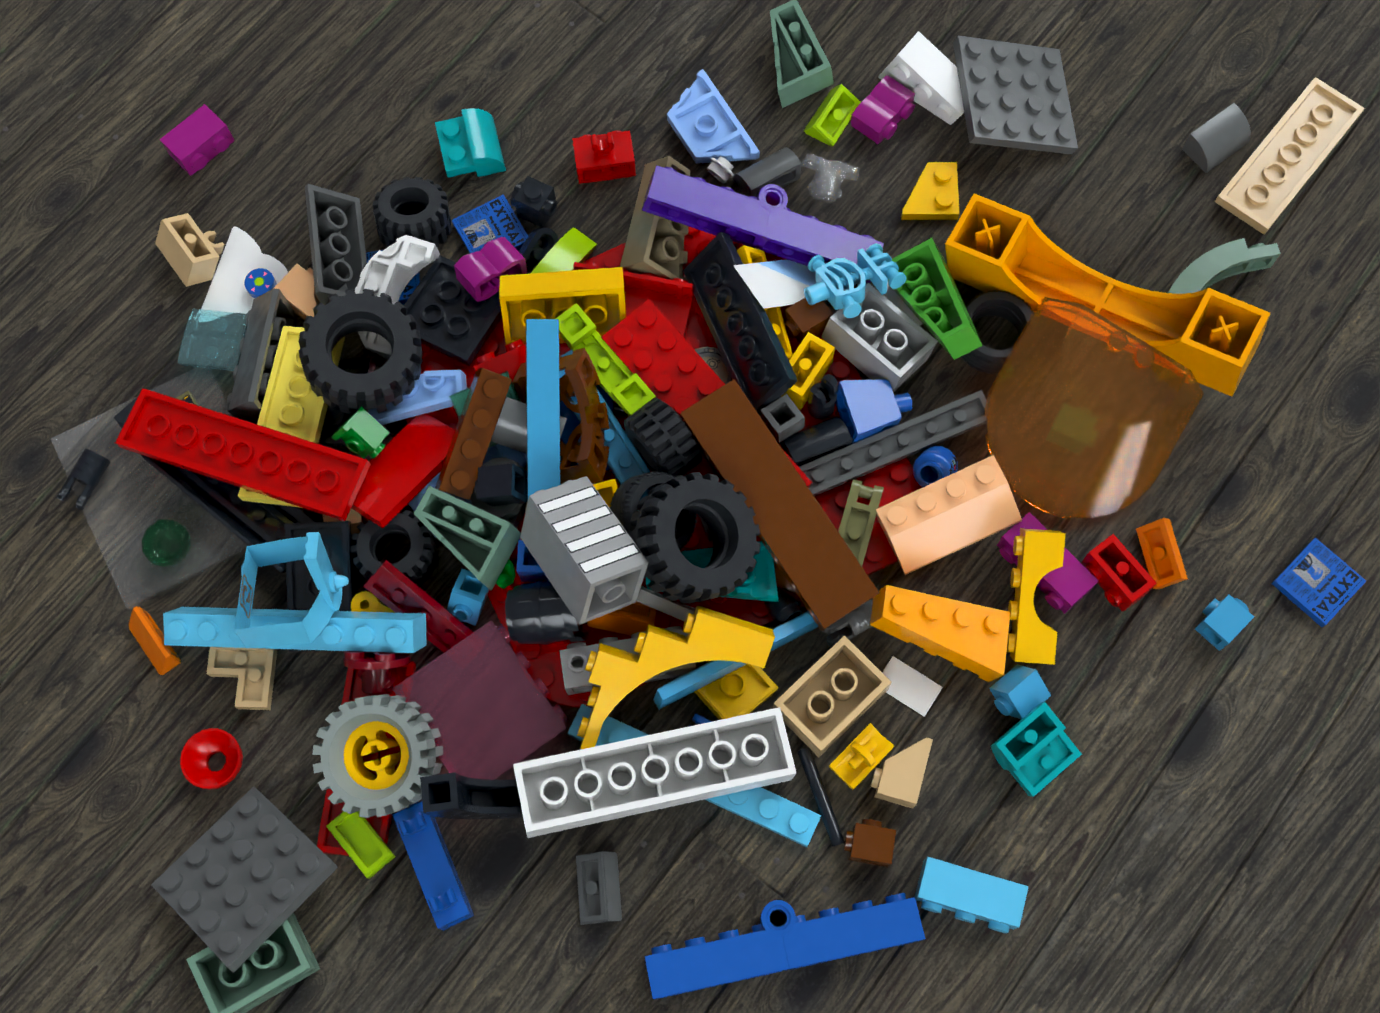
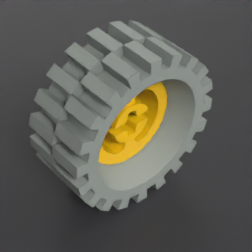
M384 694L355 698V701L345 702L340 705L339 712L329 714L325 720L330 725L320 727L316 735L324 739L323 743L313 745L312 755H321V763L313 764L314 774L323 772L325 779L318 782L322 791L331 788L333 793L328 799L334 805L344 802L345 805L342 811L349 814L360 811L359 817L369 818L374 815L381 817L408 808L410 807L409 805L417 803L422 799L420 777L439 774L442 764L435 763L436 757L443 755V746L435 747L434 742L435 738L441 737L439 729H430L428 724L433 721V718L429 713L420 714L418 712L422 706L416 702L406 703V697ZM387 732L391 734L396 739V741L391 738H387L385 733ZM368 739V743L363 747L365 740ZM397 746L400 747V753L363 762L362 756ZM400 760L399 767L397 768V770H395V765ZM369 770L376 771L377 776L373 775Z

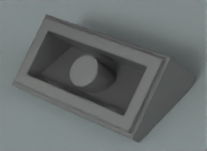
M602 851L576 856L580 925L621 921L622 910L617 853Z

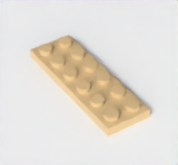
M1315 77L1218 195L1215 203L1265 235L1365 108Z

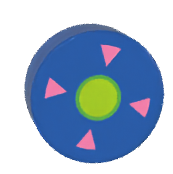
M263 268L254 269L249 272L244 281L246 290L253 298L261 296L277 285L272 273Z

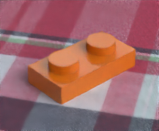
M1162 518L1136 528L1149 575L1157 583L1153 589H1162L1187 580L1188 578L1170 519Z

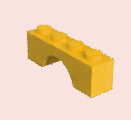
M1020 528V536H1015L1013 553L1018 555L1017 568H1012L1011 587L1015 588L1014 601L1010 600L1008 606L1010 620H1013L1012 633H1008L1006 652H1010V657L1015 662L1055 665L1057 631L1039 619L1033 600L1039 581L1050 571L1063 567L1065 533L1061 531Z

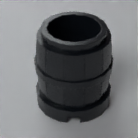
M537 580L534 583L517 585L507 592L505 601L506 623L509 635L513 641H518L520 644L549 645L553 642L570 640V642L587 640L589 632H582L583 624H578L550 581Z

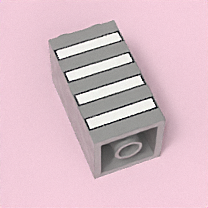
M588 477L568 480L561 485L547 490H538L534 494L529 495L520 538L578 624H583L636 603L649 562Z

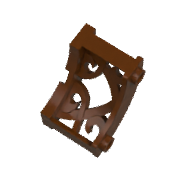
M585 348L574 350L571 355L559 357V371L565 370L566 373L559 378L560 402L563 401L566 407L575 413H579L581 417V423L572 431L567 444L560 438V484L585 476L588 477L592 484L602 482L608 463L609 447L604 446V430L609 429L606 402L600 403L596 385L601 384L598 374ZM522 363L513 379V385L521 402L525 404L526 363ZM576 395L578 404H576L571 397H575ZM571 462L578 463V465L570 466Z

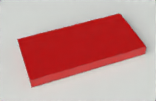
M427 413L417 415L374 459L369 461L371 465L351 508L381 528H384L441 472L455 429Z

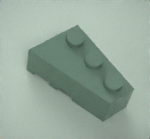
M791 0L770 10L777 87L781 106L784 108L833 85L834 80L831 65L798 1Z
M429 486L414 515L481 583L492 591L520 539L521 533L510 522Z

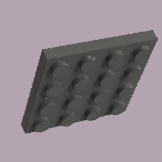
M957 36L953 46L969 143L1073 154L1078 149L1060 49Z
M253 786L157 878L151 886L227 968L234 973L338 867Z

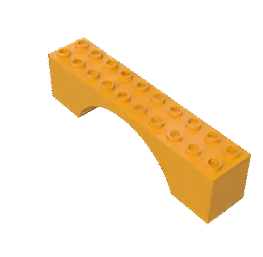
M975 193L945 243L947 266L953 279L986 293L996 290V292H1010L1012 295L1020 297L1021 300L1023 299L1025 303L1027 302L1035 314L1231 397L1236 391L1260 344L1270 316L1268 311L1211 288L1194 293L1172 294L1151 291L1115 280L1086 266L1059 248L1038 228L1031 216Z

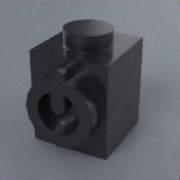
M527 176L524 182L515 185L511 196V205L516 208L517 216L541 228H544L549 218L553 216L558 204L554 187L530 176Z

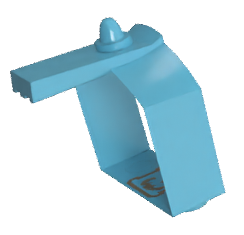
M308 532L305 537L246 546L245 560L241 566L242 580L237 614L233 619L234 631L246 648L312 643L323 631L333 612L339 611L342 600V587L349 583V579L346 576L337 575L336 571L333 570L319 532ZM304 559L317 589L321 591L303 621L249 628L258 567Z

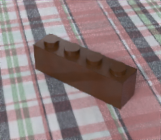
M484 368L476 370L437 480L436 489L470 500L478 478V467H482L512 381L511 378Z

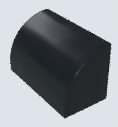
M836 416L798 431L782 441L780 445L799 467L852 445L853 439L842 419Z

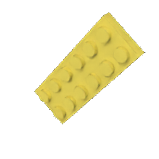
M283 326L257 425L318 444L328 405L324 403L323 396L317 397L313 392L310 382H307L303 371L298 341L300 332L305 331L304 328ZM345 337L338 341L332 351V360L337 367ZM241 487L238 494L242 501L299 507Z

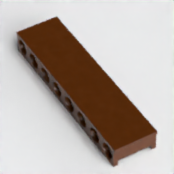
M735 379L680 413L682 420L694 435L701 452L721 481L726 479L734 485L733 490L735 492L741 491L747 498L744 501L747 507H753L756 514L753 516L754 524H759L760 535L757 536L821 632L879 594L867 573Z

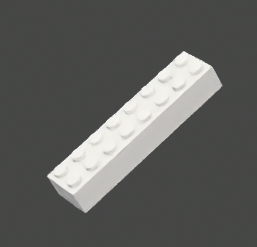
M780 707L513 764L527 838L792 780L796 775Z

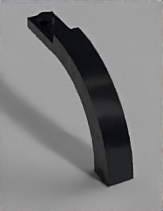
M456 772L420 777L424 814L448 819H505L523 817L516 779H476L461 776Z

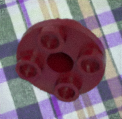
M344 651L343 662L346 667L360 669L357 675L362 680V691L365 694L372 696L384 695L392 692L394 688L393 683L398 674L397 667L409 664L411 662L410 653Z

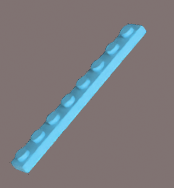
M581 704L567 733L569 736L579 741L582 740V737L577 736L582 717L589 718L592 708ZM608 716L603 722L596 746L647 736L648 734ZM762 787L705 799L805 847H808L821 815Z

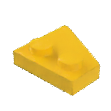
M928 162L902 210L901 220H958L960 213L957 162Z

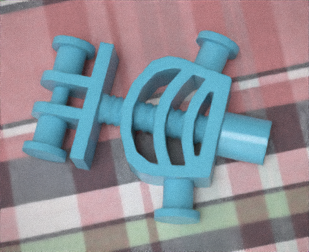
M880 244L871 245L866 252L863 248L859 249L857 264L845 258H836L825 264L824 258L821 255H816L808 264V269L811 272H816V284L804 288V295L809 305H814L827 299L835 310L843 308V314L846 318H854L862 310L860 303L865 299L866 280H870L881 295L887 293L888 279L889 286L892 289H897L905 283L906 275L903 272H898V265L892 261L888 253H883V248Z

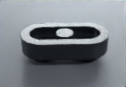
M534 229L519 250V253L526 260V274H530L559 241L557 234L552 229ZM539 239H541V241H542V246H541V248L539 247V244H538Z

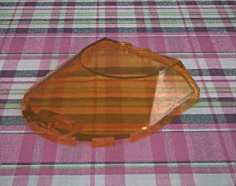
M1044 297L1037 304L990 389L985 408L988 432L985 435L990 455H994L1010 488L1030 505L1043 512L1063 518L1092 519L1102 517L1127 507L1150 488L1164 467L1204 393L1190 369L1083 304Z

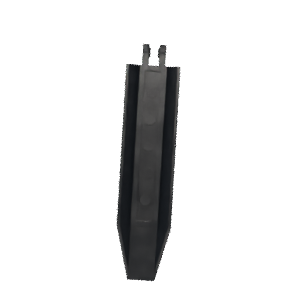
M138 397L114 417L121 428H123ZM141 455L144 460L248 546L285 539L284 524L319 522L303 508L242 501L238 497L240 490L238 486ZM286 562L272 565L279 572H286Z

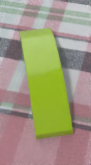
M573 227L550 249L531 273L574 270V262L583 263L597 247V243Z
M577 303L556 318L559 319V334L565 343L573 351L585 348L598 374L600 386L629 416L656 398L636 373L632 374L601 338L602 336L596 331V325Z

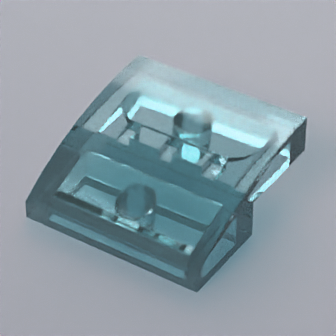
M193 309L184 331L178 363L183 366L234 371L235 366L239 365L241 356L240 341L245 337L247 330V314Z

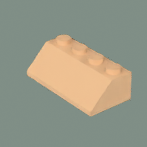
M994 455L876 509L878 522L905 575L1022 521L1008 481Z

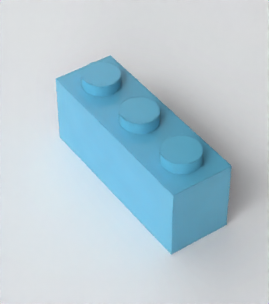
M927 857L923 861L915 899L922 902L921 908L941 913L943 908L955 912L954 918L975 923V919L989 922V929L1008 933L1009 929L1014 930L1020 927L1029 886Z

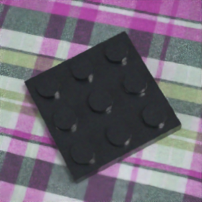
M439 255L404 306L406 307L407 315L411 314L416 321L417 330L420 331L421 344L470 366L502 318L499 291L490 298L477 302L457 280L454 268L456 262Z

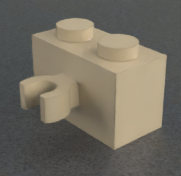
M188 213L162 219L155 242L186 287L213 279L220 257L219 254L222 253L224 248L223 242L218 244L211 243L215 240V231H207L203 234Z

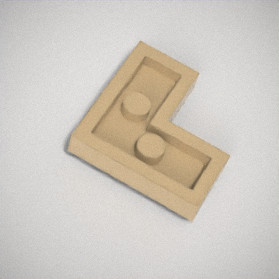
M210 647L206 674L210 677H238L235 707L237 709L271 710L277 649Z

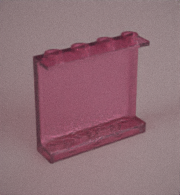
M492 620L392 688L396 695L406 697V703L416 702L422 706L418 711L420 714L429 713L433 718V721L428 725L430 729H439L441 737L434 739L435 747L443 746V755L438 757L449 773L456 772L461 776L489 780L497 779L514 767L513 764L521 762L557 735L567 731L564 723L568 721L560 706L556 704L552 707L545 696L550 692L539 677L533 680L527 672L531 665L521 650L514 653L508 643L512 639L502 624L496 627Z

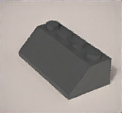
M307 184L305 186L315 294L320 303L325 306L329 303L327 297L335 293L338 297L346 295L345 290L355 289L360 280V274L367 264L360 198Z
M273 288L253 299L252 308L246 315V334L240 341L241 356L239 365L235 366L233 372V391L227 398V409L233 417L254 424L258 422L283 326L295 327L297 319L296 313L280 289Z

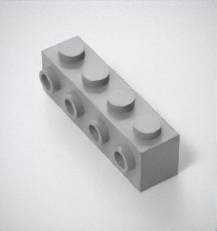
M681 626L665 628L684 636L687 635V633L682 632ZM639 632L632 634L630 639L618 640V637L603 638L599 640V644L602 643L638 655L639 652L633 650ZM577 642L567 645V649L559 650L564 686L568 695L591 692L593 686L599 687V685L588 682L590 671L585 670L590 651L597 652L599 644L586 646L584 642ZM694 662L671 668L645 682L683 676L695 670L696 664Z

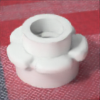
M721 156L718 160L715 158L710 159L711 164L707 167V170L716 179L725 183L729 178H733L734 174L731 170L734 167L729 161Z

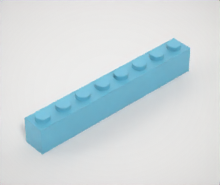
M180 607L163 613L164 645L246 648L234 631L233 619L237 614V608ZM252 609L249 628L302 622L310 610ZM334 611L328 624L312 643L258 648L415 653L427 646L426 613Z

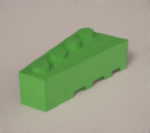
M932 238L892 258V261L899 267L898 272H903L906 275L905 283L893 290L954 360L983 346L946 261Z

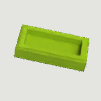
M343 811L326 827L366 878L370 879L396 856L367 819L359 817L360 811L352 814Z

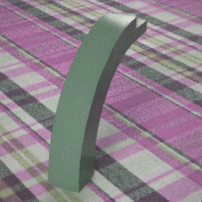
M1242 238L1215 247L1193 261L1179 275L1168 293H1194L1209 288L1218 281L1233 275L1271 268L1281 254L1278 244L1265 245L1264 243H1258L1247 248L1245 239ZM1151 363L1155 382L1182 377L1177 373Z

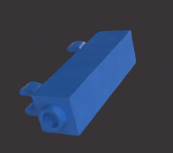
M421 801L393 814V818L436 926L444 931L473 917L474 913L434 816L423 813Z

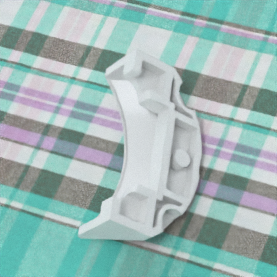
M408 235L397 238V242L383 251L379 250L369 260L360 274L355 294H363L364 289L374 290V296L380 297L381 293H385L391 296L392 304L394 305L398 302L410 280L420 270L434 262L436 258L438 259L440 253L436 245ZM358 331L366 349L386 359L390 358L392 348L385 338L373 332Z

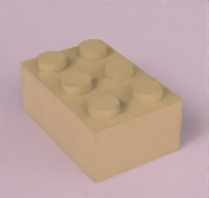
M843 636L774 702L773 709L780 707L784 723L819 758L888 691L892 682L847 637Z

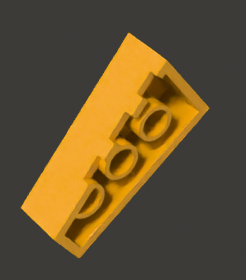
M889 585L881 588L879 594L873 598L871 626L906 643L911 642L933 656L938 655L953 662L952 665L962 670L967 669L979 675V678L987 682L1004 676L1010 612Z

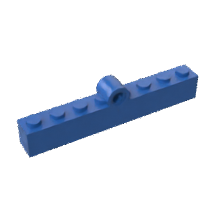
M905 893L885 897L886 904L873 906L872 900L852 904L853 911L839 913L838 907L819 911L820 918L806 921L805 915L795 916L794 909L787 902L782 900L771 901L764 907L761 913V924L752 926L753 933L739 935L737 929L719 933V940L706 943L705 937H699L684 941L685 948L672 950L671 944L651 948L652 955L645 956L652 998L654 1000L922 941L925 939L915 897L906 899ZM775 911L783 913L786 918L785 924L781 927H776L770 922V915Z

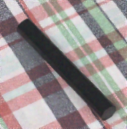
M810 748L802 749L797 753L832 847L841 845L845 841Z

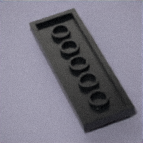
M720 232L683 272L688 283L693 284V294L732 380L735 379L760 416L761 409L779 399L798 379L765 309L760 305L733 266L743 263L730 235Z

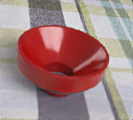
M217 728L202 730L194 734L184 745L180 758L181 770L184 777L196 787L203 789L221 788L229 784L239 773L243 760L242 749L234 736L224 730ZM215 753H223L226 757V763L219 771H211L208 765L210 757Z

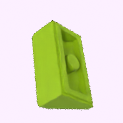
M842 84L830 90L804 129V132L831 147L834 146L861 101Z

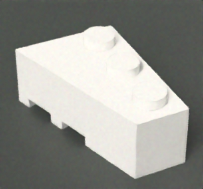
M918 31L878 78L882 80L886 75H889L915 93L914 101L951 125L964 113L957 67Z

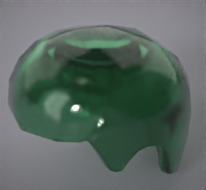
M159 519L155 521L154 524L146 529L141 539L144 555L152 564L161 567L177 565L187 557L191 549V536L188 530L174 520Z

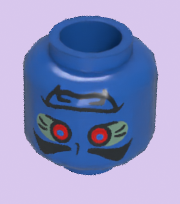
M943 446L927 448L915 460L913 465V476L922 488L958 471V462L955 455Z

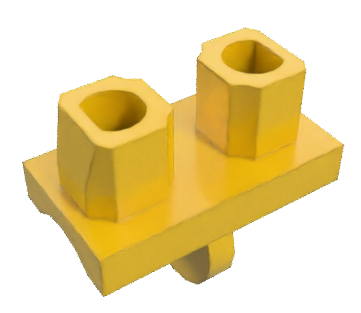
M870 723L829 765V768L854 790L895 746L883 737Z

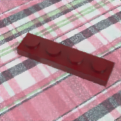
M387 560L364 584L368 591L395 613H426L427 639L463 669L484 648L485 641Z

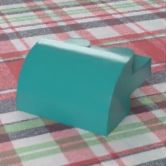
M462 109L463 116L435 122L448 178L475 171L478 177L506 171L495 122L490 113L481 109Z
M1041 702L991 745V750L1003 770H1008L1030 797H1034L1082 755L1064 732L1066 727L1046 702Z

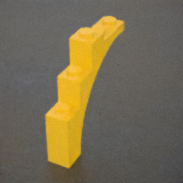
M697 605L694 614H687L682 632L687 633L686 636L648 624L646 632H639L633 651L639 652L638 655L600 643L597 652L590 651L585 670L590 671L588 682L599 685V687H592L587 705L592 706L589 718L582 717L577 732V736L582 737L580 749L596 746L604 720L627 694L643 682L666 670L688 663L717 660L742 662L765 668L775 639L773 630Z

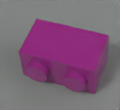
M205 104L160 139L168 154L190 176L203 169L211 159L220 152L225 151L235 141L227 125Z

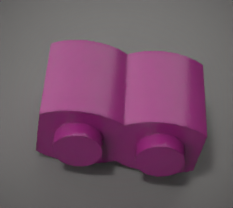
M886 75L875 86L870 95L855 109L851 117V126L877 144L882 142L884 138L890 139L897 129V123L902 118L906 120L912 114L915 108V104H913L915 93L889 75Z
M505 237L487 242L480 251L462 256L454 265L457 280L477 302L486 300L499 291L500 276L527 273L525 258Z

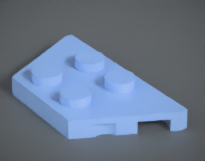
M704 69L700 70L692 86L685 89L680 101L674 104L667 113V121L696 164L711 163V158L718 160L720 156L727 161L758 159L760 151Z

